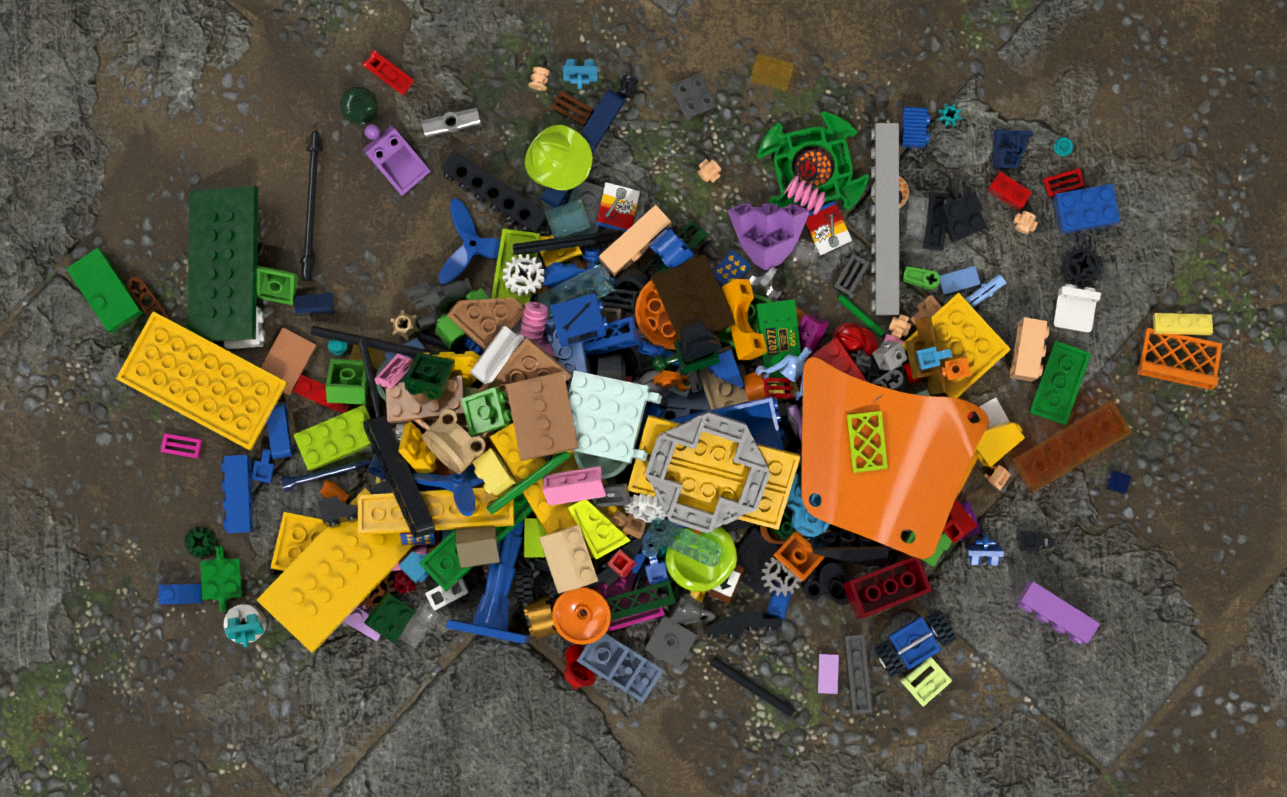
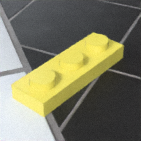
M1155 313L1153 315L1154 334L1212 335L1213 333L1212 315Z

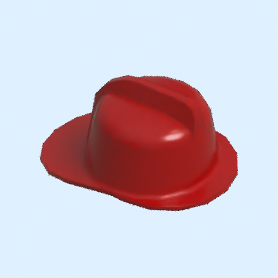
M841 324L833 332L832 340L837 337L849 355L852 352L857 353L858 350L866 352L867 356H871L877 349V340L874 334L855 324Z
M577 644L571 645L566 651L567 666L564 671L565 679L572 685L573 689L591 686L595 682L594 672L577 662L585 649Z

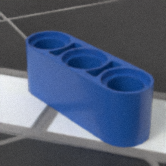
M285 401L278 402L267 421L273 459L293 456L287 406Z

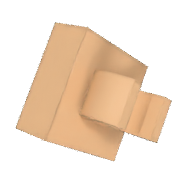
M992 465L990 467L994 471L992 476L988 474L984 476L995 488L1001 490L1011 474L1000 465L998 467Z

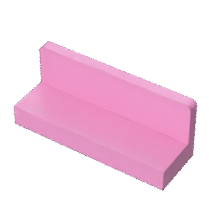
M601 466L545 475L543 477V492L548 505L605 497L606 492L602 483Z

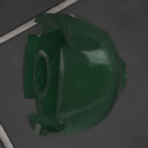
M353 87L343 94L340 100V110L343 117L349 123L354 125L368 124L378 113V102L376 96L370 90L364 87Z

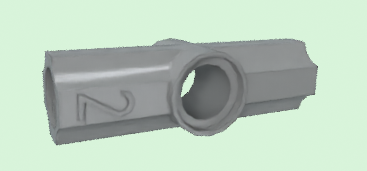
M477 108L455 113L448 112L443 116L421 120L425 137L446 132L453 133L459 129L481 124ZM453 118L456 120L454 126H447L446 123L449 119Z

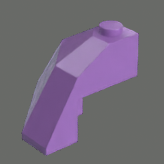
M741 204L729 209L728 214L740 244L749 258L757 266L764 270H769L772 266L775 267L781 264L796 247L809 215V210L798 204H789L787 207H778L777 204H762V207Z

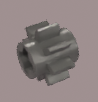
M858 350L857 353L852 352L850 357L862 373H866L871 366L870 356H867L866 352Z

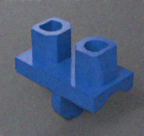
M983 534L982 539H976L975 544H966V551L971 565H980L981 556H988V565L998 566L1000 557H1003L1004 554L1002 546L995 545V540L988 539V534Z

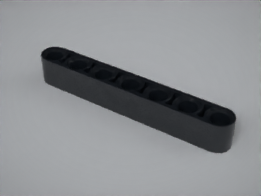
M381 415L364 420L363 427L412 536L419 538L434 533L435 525L404 457L398 451V443L385 416Z

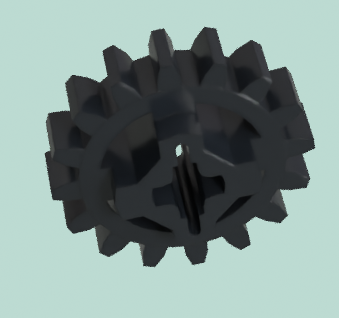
M1080 245L1078 250L1074 246L1071 248L1072 253L1070 251L1065 253L1067 258L1063 257L1061 259L1065 264L1061 265L1060 268L1065 269L1062 276H1068L1067 282L1073 280V285L1080 283V286L1084 287L1085 282L1091 285L1092 280H1098L1096 274H1102L1099 268L1103 264L1098 262L1102 257L1095 256L1097 250L1091 252L1090 246L1084 249L1083 245ZM1076 254H1082L1079 259L1072 258ZM1082 261H1083V266L1086 267V268H1084L1083 270H1081V269H1080V265H1078V264H1080ZM1085 273L1091 274V276L1087 278H1082L1083 274Z

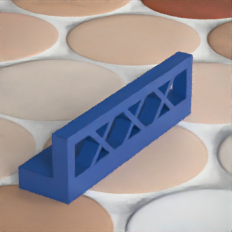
M628 317L607 323L608 328H605V331L609 328L614 330L610 338L602 336L595 338L591 343L587 341L583 343H585V354L589 358L639 345L643 339L641 335L636 333L635 318ZM629 323L630 332L621 333L622 327Z

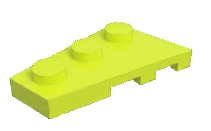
M588 500L578 501L568 507L575 522L580 526L582 535L596 559L631 541Z

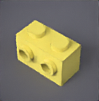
M491 448L472 462L476 468L474 469L475 474L480 479H483L485 482L483 486L489 494L492 493L500 497L517 484L500 455Z

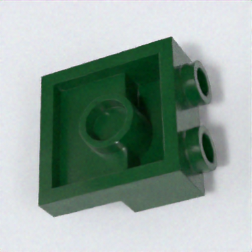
M418 352L404 379L405 390L412 395L424 394L431 400L436 398L442 399L449 385L448 380L455 367V361Z

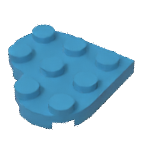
M796 473L786 503L787 507L793 510L791 524L803 536L815 537L825 532L829 523L815 518L805 508L802 500V473ZM817 493L811 494L809 503L813 507L820 506L822 503L821 496Z

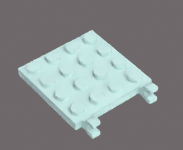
M574 371L569 390V399L579 449L571 451L630 464L632 458L646 461L648 453L635 449L646 402L660 404L662 396L659 393L649 392V386Z

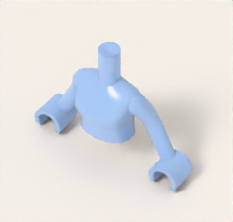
M805 347L799 356L787 355L779 363L768 369L765 366H759L756 369V374L759 376L762 372H765L762 375L764 379L769 378L770 373L781 369L780 373L796 383L797 379L803 374L805 360L812 351ZM803 376L800 391L795 393L796 400L803 397Z

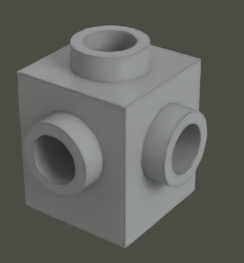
M885 341L881 344L880 348L873 352L878 367L882 370L892 371L897 369L908 359L901 342Z

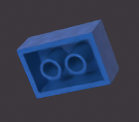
M1113 184L1058 193L1053 197L1060 235L1112 226L1120 222Z

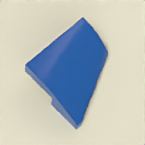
M554 262L544 270V275H542L544 282L542 283L571 298L588 281L594 272V268L588 266L587 269L577 268L576 264L565 265Z

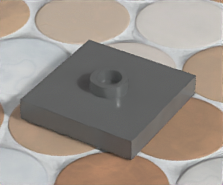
M664 616L645 650L672 666L679 668L697 635L685 627L673 623L668 617Z

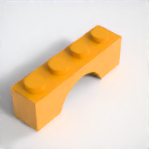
M734 279L722 286L721 291L735 321V325L730 328L738 360H753L767 353L763 334L753 331L748 322V308L754 298L750 280Z

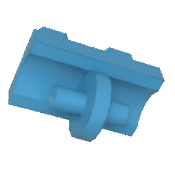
M567 59L566 65L563 66V81H570V84H578V89H582V84L597 82V66H595L594 60H585L584 66H577L575 59Z

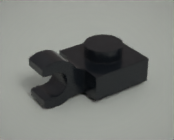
M1020 531L1019 550L1039 552L1040 546L1053 547L1054 539L1040 538L1041 532Z

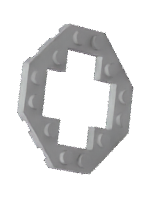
M707 411L657 436L645 474L670 522L709 533L723 524L726 525L740 516L758 509L770 476V470L746 423ZM702 431L737 442L738 446L733 462L751 467L739 501L719 496L713 513L677 502L683 484L665 478L676 444L696 449Z

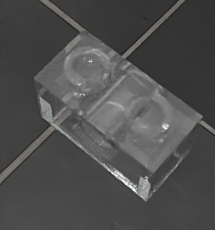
M909 197L907 201L904 238L922 240L925 237L929 198Z

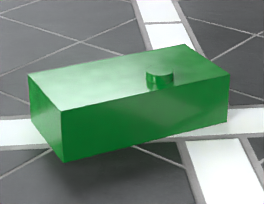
M96 248L66 268L107 332L114 334L144 314L142 308L129 292L127 285L105 252L100 248Z

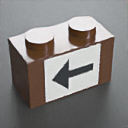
M736 564L732 574L722 584L709 590L708 595L731 604L746 568Z

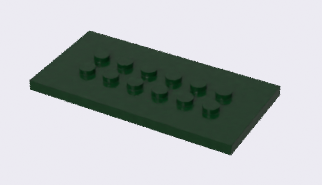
M256 186L190 191L187 330L210 342L256 340L258 187Z

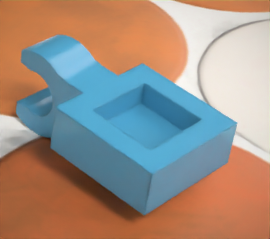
M936 346L916 351L920 370L940 366L939 360L952 356L950 349L937 352Z

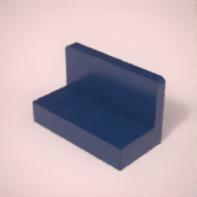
M333 293L294 296L295 309H293V314L296 316L334 313Z

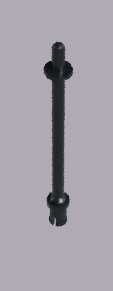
M316 130L312 132L311 147L306 148V151L310 152L305 252L302 259H300L302 264L300 280L313 281V264H315V260L312 257L317 164L318 153L323 152L322 148H318L319 132Z

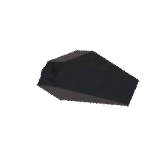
M841 529L837 533H823L809 539L813 554L864 566H886L889 546L845 529Z

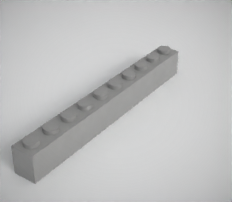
M876 123L875 129H871V140H875V148H871V159H875V167H871V178H875V186H871V197H875V205H871V216H875V224H871V235H875V243H871V254H875V262H871V273H875V281H871V292H875V300L871 301V311H875V316H898L899 123Z

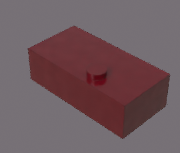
M913 556L842 583L856 620L932 592L920 559Z

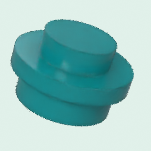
M1061 137L1054 143V151L1059 156H1067L1073 150V143L1066 137Z
M331 339L328 343V349L333 355L340 356L346 352L347 343Z

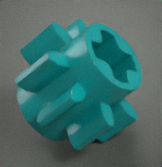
M945 104V110L938 111L942 115L938 121H943L945 123L944 127L948 124L955 127V120H961V117L958 116L961 109L957 110L955 104L950 107ZM948 112L954 115L952 119L951 117H946Z

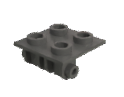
M701 74L669 85L671 88L670 92L673 93L676 99L675 102L679 104L678 107L681 108L684 114L683 117L687 121L694 118L695 115L717 107Z

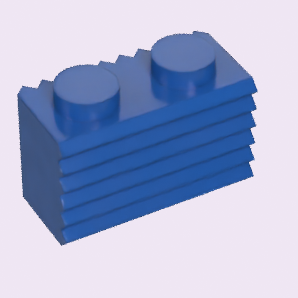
M904 107L902 148L923 149L926 143H929L930 132H926L927 125H930L931 114L927 113V108Z

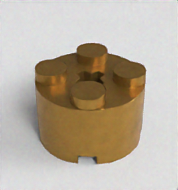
M550 596L536 599L533 603H527V606L523 607L525 616L529 618L531 623L529 625V632L532 637L536 636L537 639L559 634L553 623L552 612L554 604H551L550 600L552 598Z

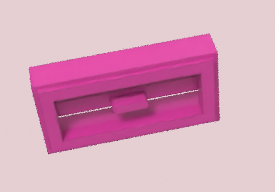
M164 433L160 452L199 459L203 440ZM167 438L195 442L197 444L196 446L173 443L168 442ZM166 445L195 450V454L166 449Z

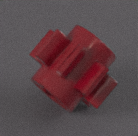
M402 570L396 574L393 580L396 582L395 588L401 593H406L407 591L412 593L419 583H414Z

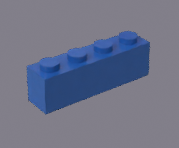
M224 456V461L221 462L222 472H225V480H222V490L225 491L226 499H223V510H226V518L223 520L224 530H227V533L230 534L252 533L251 456Z

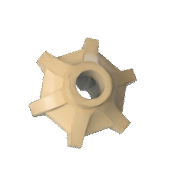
M402 310L398 317L395 319L391 318L390 320L394 326L392 334L394 336L398 334L405 337V340H409L411 334L415 331L419 332L415 320L417 316L408 315ZM404 323H407L408 327L405 329L402 328V325Z

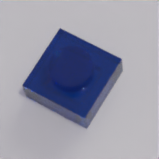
M1112 470L1106 489L1125 495L1131 476Z

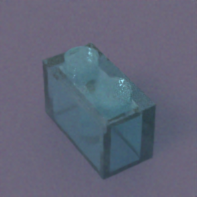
M581 199L545 211L554 238L566 237L569 234L581 232L591 227Z

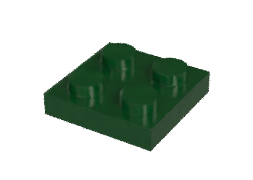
M387 591L364 623L392 643H395L417 612Z

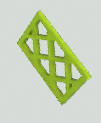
M882 411L847 414L853 473L888 469ZM875 415L878 416V426L876 428L867 422L871 416ZM851 418H859L863 421L856 431L852 428ZM865 424L874 430L867 439L858 433ZM876 433L880 435L881 445L878 448L869 442ZM856 435L864 441L858 451L854 448V437ZM867 444L876 450L870 459L861 454ZM880 453L883 465L876 466L872 461ZM858 455L867 462L862 468H857L856 466Z

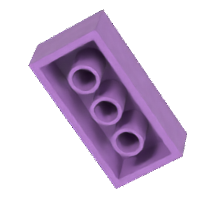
M1027 582L1016 599L1020 609L1027 613H1035L1037 620L1047 624L1049 622L1052 624L1051 628L1060 634H1068V639L1076 644H1088L1100 625L1097 621L1035 582Z

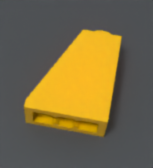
M1012 422L988 426L974 451L982 465L991 467L1025 438L1021 433V427L1017 423Z

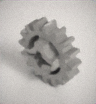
M771 557V564L765 562L764 565L767 569L761 570L765 574V576L761 577V580H766L764 588L769 586V593L774 590L777 597L780 592L786 597L787 591L793 594V588L799 589L797 582H802V580L787 569L778 559L775 560ZM776 564L777 570L769 574L772 566ZM780 570L783 574H787L784 581L781 580V577H777ZM795 578L793 584L787 587V581ZM771 581L777 582L780 588L774 586Z

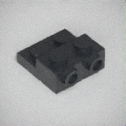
M967 190L958 194V199L948 198L942 201V206L937 207L951 243L987 228L980 212L982 206L976 192L970 193Z

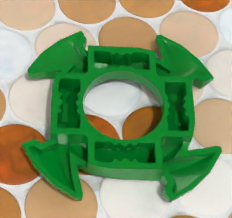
M824 111L821 112V117L826 128L811 127L784 134L782 132L783 127L779 122L774 125L763 139L757 155L758 159H762L774 154V170L781 195L779 197L773 196L768 202L770 204H777L778 207H787L789 204L801 205V200L795 203V196L789 199L788 192L785 193L795 177L792 170V160L795 154L802 148L819 146L831 155L834 161V173L825 184L816 186L818 187L817 194L825 192L824 198L826 200L824 203L841 199L844 202L843 208L849 211L860 199L869 179V175L865 174L851 181L852 162L846 138H853L858 132L847 121L837 115Z

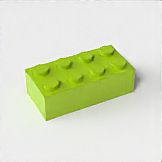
M366 405L294 434L296 443L309 471L319 469L371 446L363 427L364 420L372 418Z

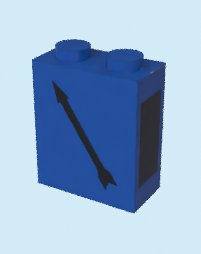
M595 294L550 305L561 348L606 336L605 328H608L606 317H601L600 311H604L601 299L597 300Z

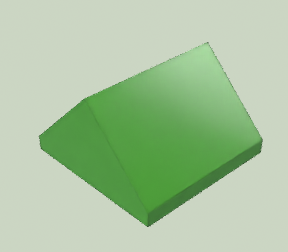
M257 266V298L293 305L299 276L291 272Z

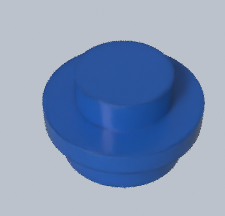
M585 249L583 258L587 259V262H598L601 255L600 249Z

